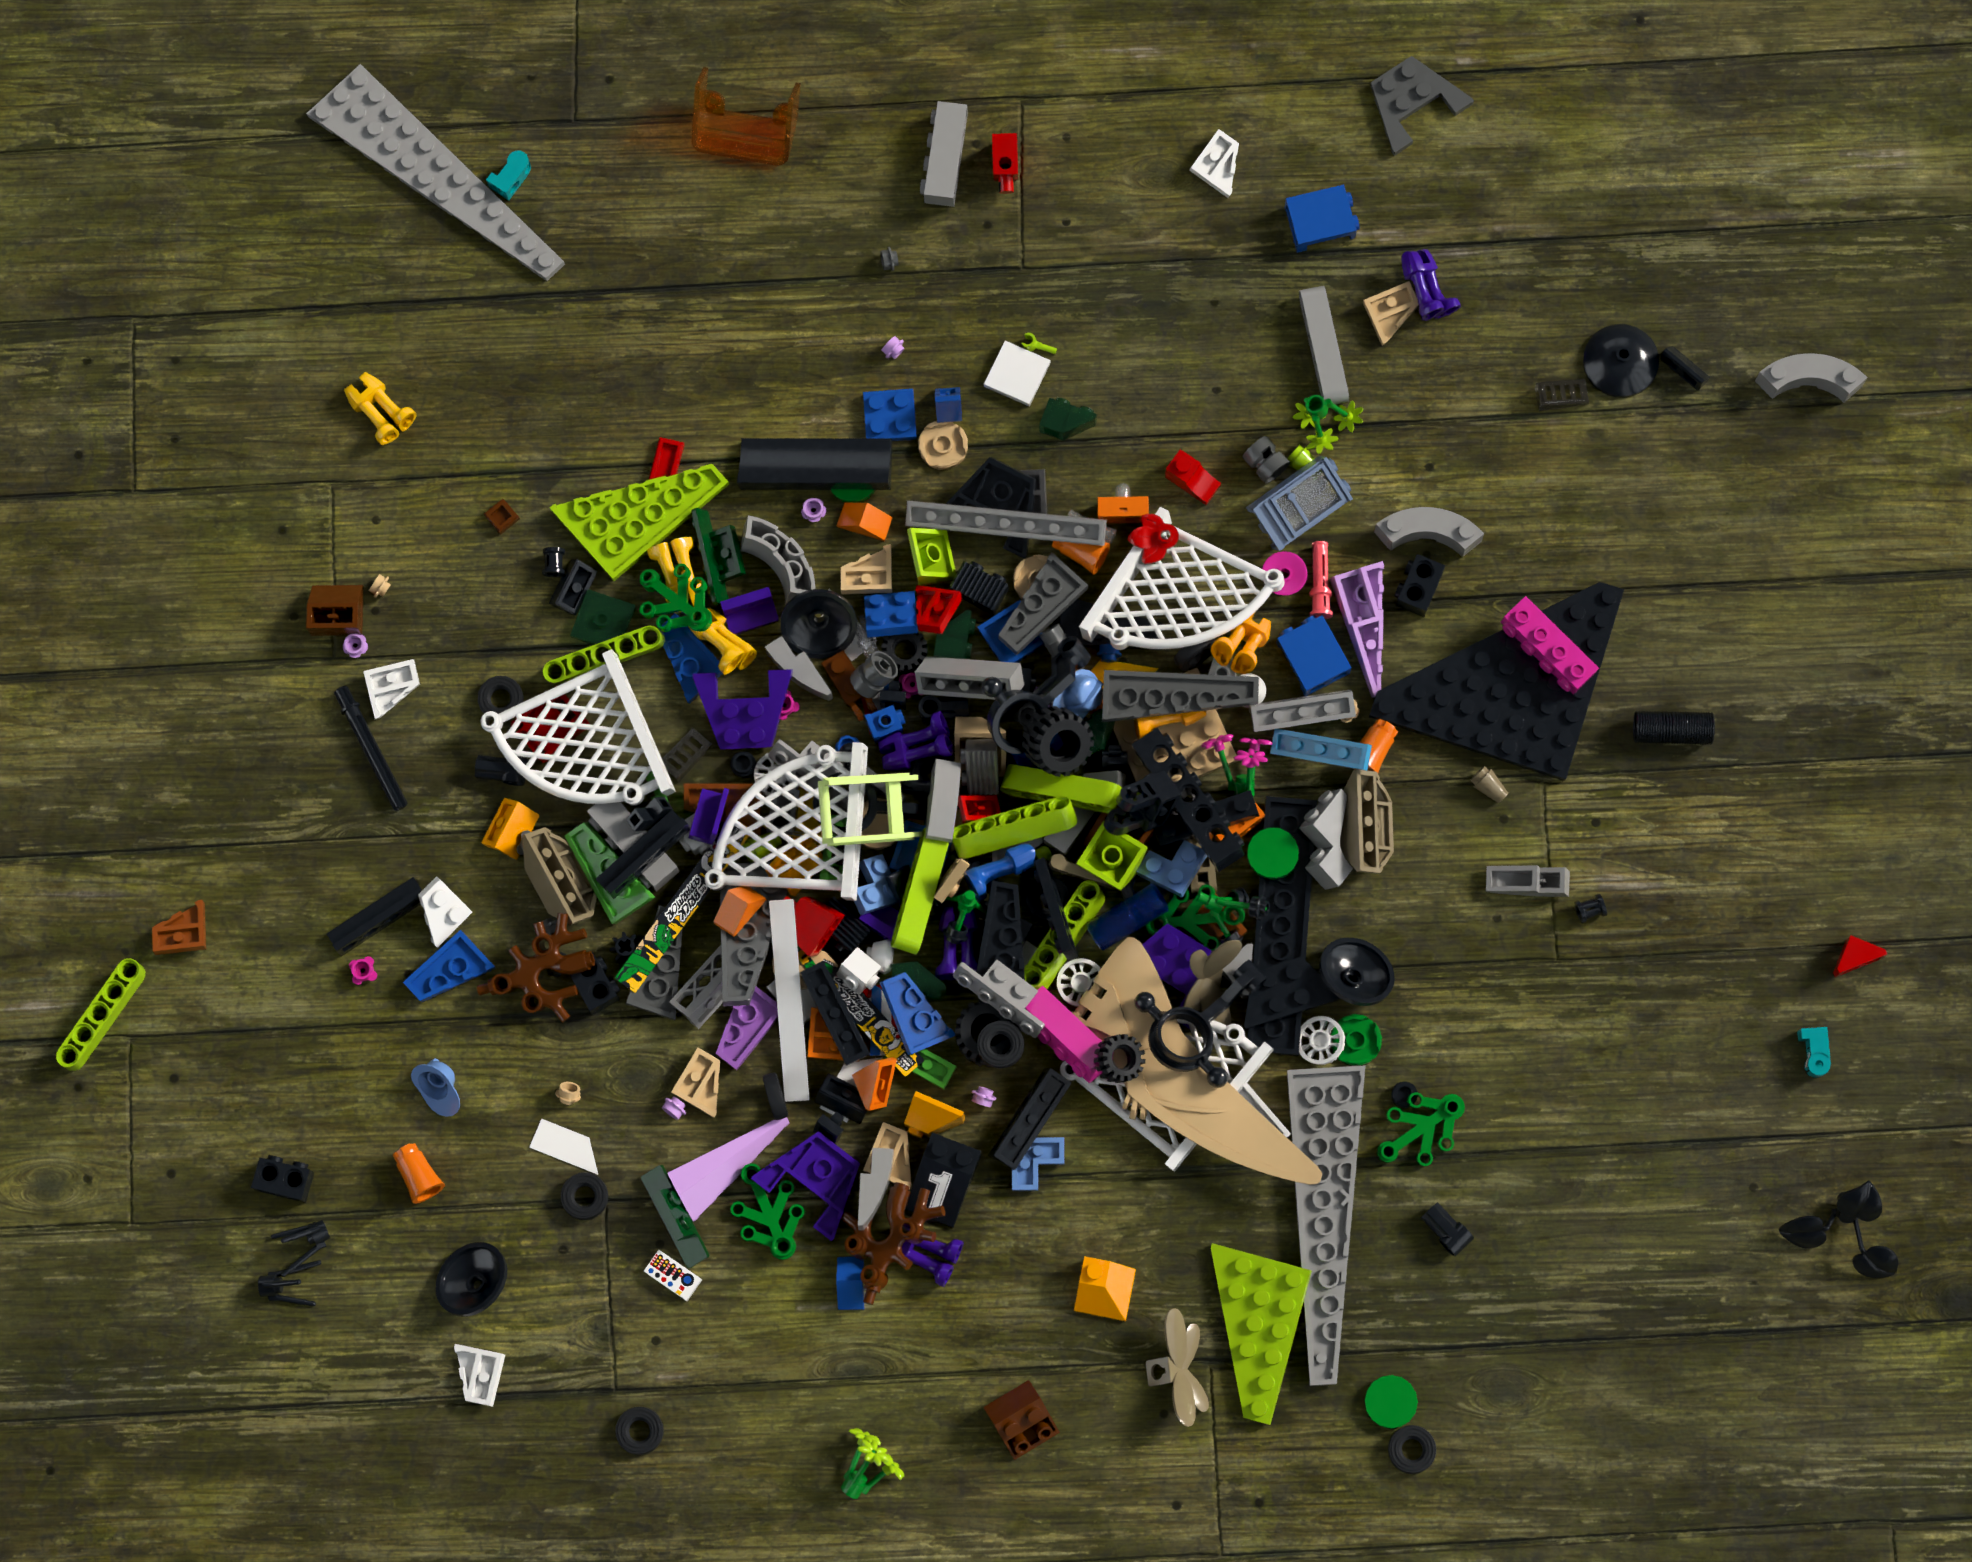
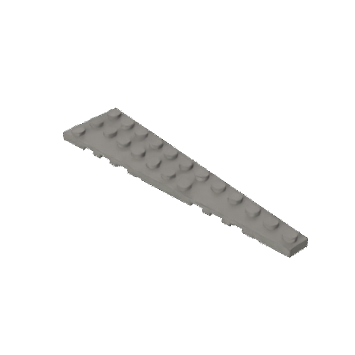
M361 64L306 113L317 124L340 137L349 146L356 148L371 161L373 160L382 166L384 170L398 177L400 181L451 216L453 215L462 221L464 225L481 234L490 243L492 242L500 247L506 254L516 258L519 263L544 280L548 281L565 265L564 261Z
M1366 1065L1287 1070L1292 1143L1313 1161L1323 1173L1318 1184L1308 1185L1295 1182L1301 1268L1312 1271L1304 1298L1310 1386L1337 1384Z

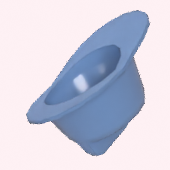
M1085 669L1075 671L1076 680L1057 696L1052 706H1057L1058 708H1066L1082 719L1089 711L1096 709L1103 699V683L1097 679L1094 673Z
M436 1058L432 1059L428 1064L417 1065L413 1068L411 1073L412 1081L428 1106L437 1114L445 1117L456 1114L460 1108V1099L453 1087L455 1082L453 1070L448 1065L439 1062Z

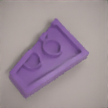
M756 986L750 1005L733 1006L716 1055L737 1071L778 1020L777 1002Z

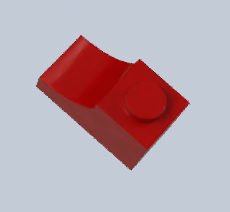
M1181 449L1165 470V478L1205 505L1209 503L1221 486V482L1211 476L1199 461Z

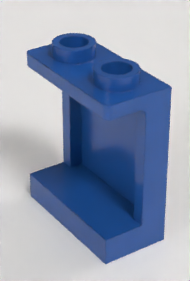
M1344 185L1286 198L1285 210L1297 253L1307 251V245L1345 236L1355 239L1356 231L1360 229L1357 215H1352L1350 208L1353 207L1352 196L1350 192L1346 193Z
M1323 615L1317 618L1311 616L1301 622L1302 626L1294 630L1292 627L1279 633L1280 637L1277 638L1276 642L1296 674L1304 696H1308L1349 675L1352 668Z

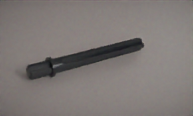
M347 686L337 688L334 694L342 708L341 714L346 716L393 809L395 811L404 809L408 803L359 709V702H355Z

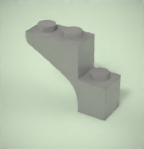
M1342 789L1324 792L1318 799V805L1304 816L1305 821L1300 826L1301 831L1318 848L1310 856L1311 861L1305 868L1325 890L1339 887L1353 869L1345 859L1340 847V836L1347 795Z

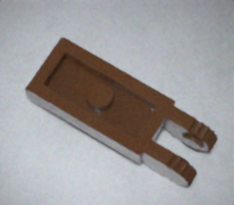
M844 650L822 662L823 668L847 707L851 708L859 722L864 720L862 711L855 704L856 702L864 699L869 711L872 713L878 711L871 698L863 697L853 688L850 676L855 668Z

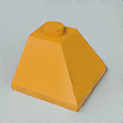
M916 1091L904 1125L909 1128L907 1132L918 1138H922L923 1135L931 1137L932 1132L938 1134L962 1125L965 1121V1115L961 1110Z
M1084 1256L1074 1311L1126 1321L1136 1269L1111 1261Z

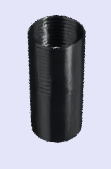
M1636 710L1634 713L1633 738L1635 743L1667 744L1668 742V744L1687 743L1688 745L1692 743L1695 745H1711L1714 741L1715 718L1713 712H1648Z

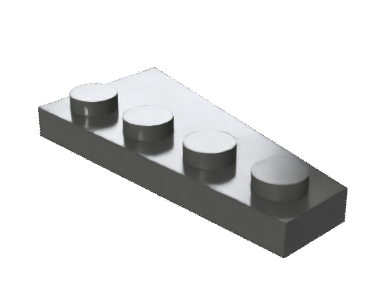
M1051 552L1047 562L1035 577V581L1029 590L1026 591L1017 609L1014 610L999 633L998 639L1017 656L1088 589V585Z
M658 907L653 924L658 919L660 914L663 912L665 907ZM682 930L637 992L634 993L630 990L626 1001L627 1005L675 1021L676 1008L669 1001L678 993Z

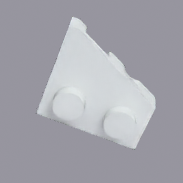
M1218 129L1192 165L1190 171L1229 198L1232 193L1233 175L1235 174V161L1239 143Z
M414 659L363 671L375 719L381 718L420 685Z
M437 876L418 894L421 906L425 911V921L429 926L432 936L430 938L431 942L438 948L472 911Z
M455 1344L454 1350L458 1355L460 1365L458 1369L464 1384L463 1393L465 1401L493 1407L505 1355Z

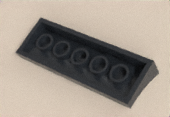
M741 438L737 484L741 490H891L893 441L891 438Z

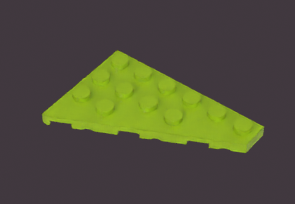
M708 464L695 470H685L680 474L646 480L641 484L634 483L625 488L599 492L586 498L573 499L574 501L559 505L553 504L550 510L610 578L615 581L643 558L649 548L662 542L693 516L692 509H701L729 485V482L713 464Z
M1212 1243L1211 1253L1243 1418L1271 1425L1312 1271Z

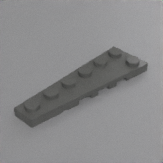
M1104 670L1102 722L1258 705L1259 677Z

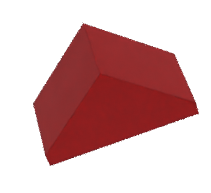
M997 795L958 796V807L962 824L1001 813Z
M1850 935L1845 941L1833 971L1834 977L1836 978L1881 960L1887 955V952L1881 947Z

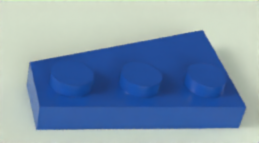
M674 613L670 618H678L679 616ZM687 626L663 632L665 635L663 647L672 663L685 698L690 704L699 696L693 680V674L717 673L718 678L723 673L718 667L720 661Z
M460 930L403 983L422 1003L494 970L496 967Z

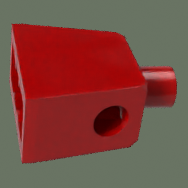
M1017 133L992 134L993 179L999 182L1000 194L1014 193L1013 181L1018 180ZM1009 165L1010 168L1002 169L1001 166Z
M786 896L783 900L791 898L789 896ZM801 897L797 903L794 901L797 945L809 957L819 955L845 915L812 897Z

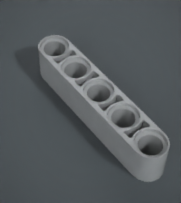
M1325 286L1299 290V299L1320 395L1324 400L1331 399L1334 404L1349 402L1348 387Z

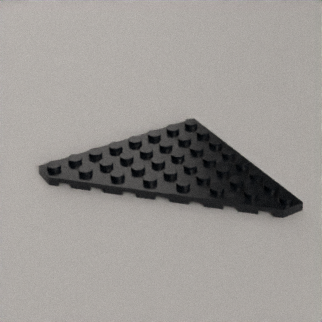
M1598 582L1541 610L1599 667L1597 672L1574 695L1570 691L1566 692L1557 683L1558 679L1552 673H1546L1540 667V661L1534 655H1528L1521 648L1522 643L1516 637L1512 638L1504 630H1501L1377 691L1369 718L1381 719L1394 726L1565 781L1624 589Z

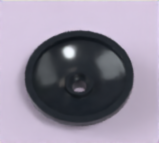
M1615 324L1602 328L1588 341L1583 355V367L1588 380L1600 392L1612 397H1631L1643 392L1655 379L1659 368V354L1653 340L1644 331L1631 325ZM1625 352L1628 357L1623 359L1619 356V353Z
M813 589L796 595L786 604L781 615L780 628L785 642L792 650L798 654L804 651L809 658L823 659L836 655L852 643L857 631V618L853 607L843 596L829 590ZM816 614H822L823 616H822V617H816L815 615H816Z
M1349 937L1337 939L1325 948L1320 957L1319 969L1324 983L1337 997L1348 1003L1360 1006L1378 1004L1386 999L1394 986V970L1389 959L1379 948L1365 940Z
M484 1242L470 1243L457 1249L444 1262L436 1279L435 1290L440 1305L452 1315L460 1317L472 1316L487 1309L499 1297L507 1279L505 1257L496 1247Z

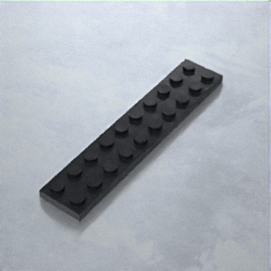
M1266 796L1263 829L1269 827L1280 828L1289 832L1296 840L1299 854L1294 870L1286 877L1276 880L1259 877L1258 897L1264 895L1265 901L1270 903L1268 916H1264L1261 921L1256 919L1253 964L1259 970L1301 956L1306 960L1312 875L1305 867L1311 861L1310 856L1314 852V844L1301 831L1300 826L1305 821L1304 816L1317 806V800ZM1302 1012L1248 1029L1247 1039L1257 1047L1266 1042L1273 1048L1271 1054L1299 1056Z

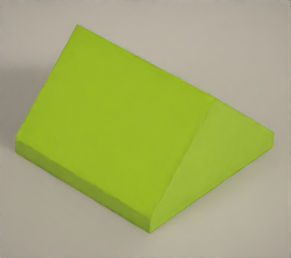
M907 529L918 585L925 586L953 580L956 570L947 530Z
M1103 821L1076 865L1121 891L1136 875V871L1148 847L1126 833L1118 836L1110 834L1105 829Z

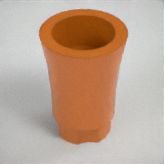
M1053 541L1052 547L1095 575L1107 558L1110 543L1105 542L1104 546Z
M1377 719L1359 742L1372 745L1367 771L1379 773L1380 767L1394 743V738L1398 731L1395 729V726L1387 721Z
M409 1143L393 1154L397 1162L396 1166L405 1181L414 1204L432 1198L445 1187V1184L436 1175L415 1143Z

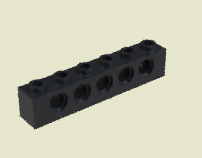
M1156 728L1134 742L1132 747L1149 773L1156 774L1165 771L1170 778L1174 775H1182L1178 782H1174L1182 793L1174 809L1214 867L1220 872L1244 856L1242 846L1245 844L1237 832L1232 834L1228 829V826L1231 824L1224 813L1218 814L1214 809L1216 802L1210 793L1204 794L1200 789L1202 783L1196 773L1190 774L1186 769L1188 763L1181 752L1178 754L1172 749L1174 743L1167 733L1162 735L1160 730ZM1161 755L1168 756L1167 760L1164 762L1156 761L1157 758ZM1190 794L1196 795L1193 801H1184L1186 796ZM1201 815H1210V818L1207 821H1198ZM1215 835H1224L1223 840L1220 842L1212 841Z

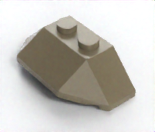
M1360 769L1353 770L1343 790L1347 795L1340 836V847L1343 855L1357 872L1379 874L1394 853L1392 800L1386 788L1379 780L1380 777L1377 772Z
M546 827L524 834L525 871L548 914L557 918L558 913H567V924L569 925L591 918L594 915L597 896L568 842L560 836L551 833V830Z

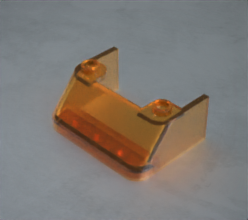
M703 67L695 84L691 138L694 149L705 154L776 166L785 164L791 152L798 119L801 83H795L788 103L778 104L773 111V118L725 110L724 97L717 91L707 90L708 67Z

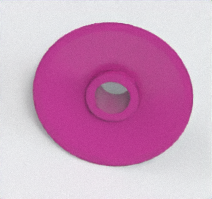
M1281 551L1274 553L1267 558L1262 567L1265 571L1277 569L1288 573L1289 576L1284 578L1285 584L1283 588L1278 592H1273L1278 595L1286 596L1298 592L1307 580V567L1304 561L1292 552Z

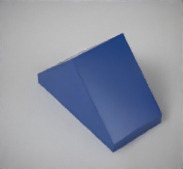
M960 387L935 389L937 423L962 421Z
M837 1257L836 1286L838 1310H865V1304L863 1303L864 1284L860 1278L861 1271L864 1268V1260L855 1257Z

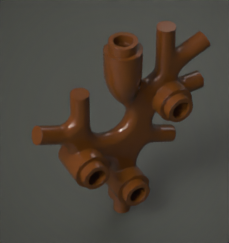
M558 913L556 929L551 935L546 933L543 921L534 923L536 937L532 942V949L536 954L528 957L521 952L517 945L513 946L508 952L517 963L515 970L510 973L497 974L493 978L488 979V983L478 985V994L480 996L488 993L502 995L511 993L515 988H519L525 993L521 1001L525 1011L534 1013L542 1011L547 1007L557 1015L562 1023L570 1018V1015L562 1006V1001L565 998L578 995L577 987L573 985L555 991H547L541 987L538 977L544 969H552L561 974H577L588 971L592 966H595V959L591 951L582 950L568 955H561L559 952V948L562 945L586 939V930L583 928L569 932L567 930V913ZM545 941L549 943L548 949L544 946ZM504 979L508 983L507 987L503 984ZM535 997L538 999L537 1006L534 1003Z
M895 1182L894 1186L890 1187L886 1202V1217L891 1230L889 1236L883 1241H877L872 1237L871 1225L873 1219L864 1230H858V1219L848 1211L843 1213L841 1220L854 1230V1234L845 1241L846 1252L860 1260L867 1259L868 1257L871 1259V1265L864 1267L860 1274L861 1281L865 1284L863 1289L866 1290L863 1303L874 1304L876 1293H880L881 1289L888 1283L886 1270L890 1264L896 1262L905 1270L911 1268L913 1262L902 1252V1246L906 1241L917 1245L923 1240L929 1242L936 1240V1232L925 1230L923 1225L929 1219L945 1216L944 1206L927 1208L930 1190L920 1188L914 1212L911 1217L907 1218L904 1213L911 1194L909 1191L910 1186Z

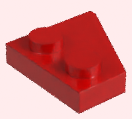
M917 585L916 609L918 612L917 625L919 631L942 634L963 599L961 592Z

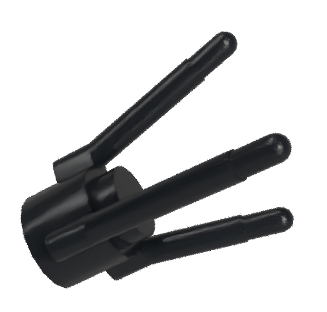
M323 1220L271 1235L272 1239L284 1237L281 1239V1243L306 1236L310 1245L316 1244L281 1273L282 1277L288 1275L318 1250L327 1247L325 1241L331 1238Z
M317 1260L299 1265L289 1274L321 1265V1261ZM284 1270L268 1272V1276H260L258 1279L260 1297L268 1296L269 1301H283L308 1306L316 1305L315 1301L278 1294L283 1292V1286L301 1284L300 1279L283 1280L281 1273Z

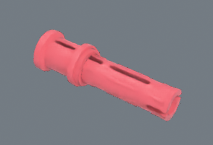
M1315 541L1312 543L1313 588L1309 592V596L1312 598L1310 617L1315 616L1317 618L1323 615L1324 619H1329L1333 617V612L1330 611L1332 591L1328 587V542Z

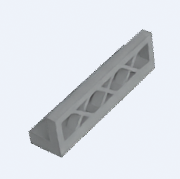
M1351 690L1249 705L1254 732L1356 717L1353 692Z
M721 945L669 1001L674 1008L686 1016L691 1024L698 1029L723 1003L722 967L716 968L717 961L722 958ZM711 976V981L707 986L699 987V981L703 977ZM693 995V1001L687 1008L679 1004L686 996Z

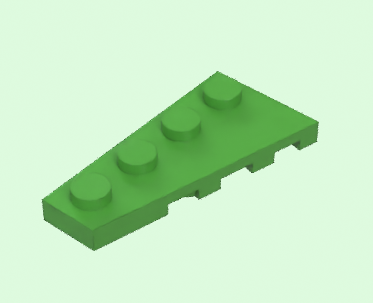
M583 822L564 835L611 924L619 923L656 898L637 878L613 899L596 881V878L614 863L619 856L589 822Z

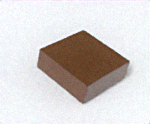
M504 499L484 513L486 519L500 535L520 520L519 516Z

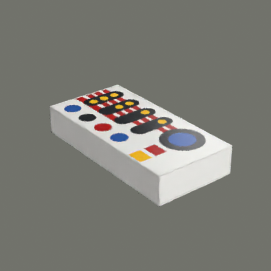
M660 1250L657 1251L644 1270L645 1273L685 1301L689 1300L702 1281L701 1278Z

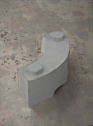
M1808 353L1788 356L1773 362L1759 372L1755 382L1772 399L1789 389L1810 385L1817 386L1818 389L1825 390L1838 397L1842 402H1846L1864 385L1868 377L1856 367L1841 359L1823 354Z
M1434 507L1410 508L1393 513L1378 522L1374 531L1390 551L1406 542L1423 538L1434 539L1436 542L1447 545L1461 557L1480 544L1484 533L1475 524L1463 516Z
M748 515L743 527L740 551L760 558L775 571L784 589L785 605L796 595L815 589L812 567H809L804 551L792 537L789 538L779 531L778 526L766 520Z

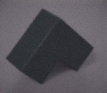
M654 797L646 808H635L626 820L634 831H648L673 808L665 797Z

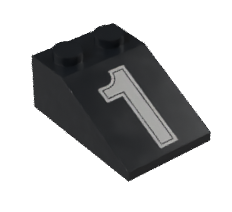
M932 1132L910 1191L911 1194L906 1210L914 1212L920 1188L930 1190L927 1208L944 1206L945 1216L932 1218L931 1220L954 1228L981 1159V1151Z

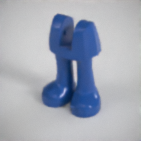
M1021 844L1006 850L1004 858L998 861L973 867L965 871L964 878L969 889L975 893L977 902L979 903L986 899V885L992 880L1012 873L1019 875L1033 867L1035 864V849L1030 844Z

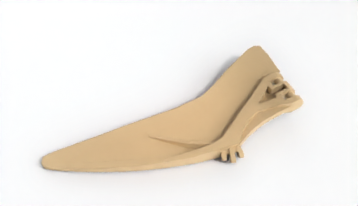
M1127 937L1114 950L1100 969L1099 974L1093 980V986L1089 991L1086 990L1078 1001L1079 1006L1074 1012H1071L1101 1041L1110 1036L1128 1034V1037L1133 1036L1136 1038L1135 1043H1141L1142 1046L1139 1047V1050L1145 1051V1054L1141 1055V1059H1146L1145 1064L1140 1066L1144 1069L1138 1073L1139 1076L1137 1078L1124 1082L1128 1093L1122 1108L1127 1110L1130 1103H1132L1129 1118L1135 1120L1138 1109H1140V1119L1145 1120L1148 1110L1176 1132L1229 1161L1293 1182L1308 1185L1318 1184L1323 1174L1318 1166L1228 1082L1221 1088H1214L1208 1083L1207 1073L1201 1067L1189 1072L1174 1071L1162 1065L1154 1057L1149 1047L1148 1034L1155 1019L1148 1012L1144 1013L1136 1008L1135 998L1141 992H1149L1154 996L1155 1005L1160 1011H1168L1172 1009L1163 982L1142 943L1134 937ZM1102 989L1106 990L1107 992L1102 999L1098 998ZM1088 1010L1092 1012L1087 1020L1083 1019ZM1177 1019L1163 1024L1161 1029L1162 1040L1171 1052L1182 1057H1192L1199 1054L1198 1050L1182 1032ZM1119 1048L1113 1053V1061L1117 1068L1122 1069L1127 1064L1126 1053Z

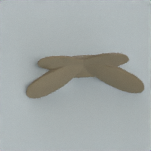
M1230 940L1224 942L1213 950L1209 956L1203 950H1197L1191 954L1189 960L1190 968L1197 977V980L1190 989L1183 1007L1192 1008L1198 1012L1201 1009L1203 1012L1223 995L1220 990L1223 968L1231 963L1242 949L1241 941ZM1229 1007L1215 1018L1214 1021L1227 1026L1230 1025L1231 1013Z
M1173 1308L1168 1311L1164 1322L1165 1341L1170 1357L1146 1361L1147 1379L1149 1386L1173 1383L1172 1399L1175 1414L1182 1425L1190 1427L1195 1421L1196 1408L1201 1412H1205L1209 1408L1208 1397L1203 1387L1188 1370L1198 1349L1200 1329L1194 1323L1190 1324L1186 1329L1181 1312ZM1157 1364L1161 1368H1165L1166 1374H1162L1159 1380L1155 1378L1153 1373L1154 1367Z

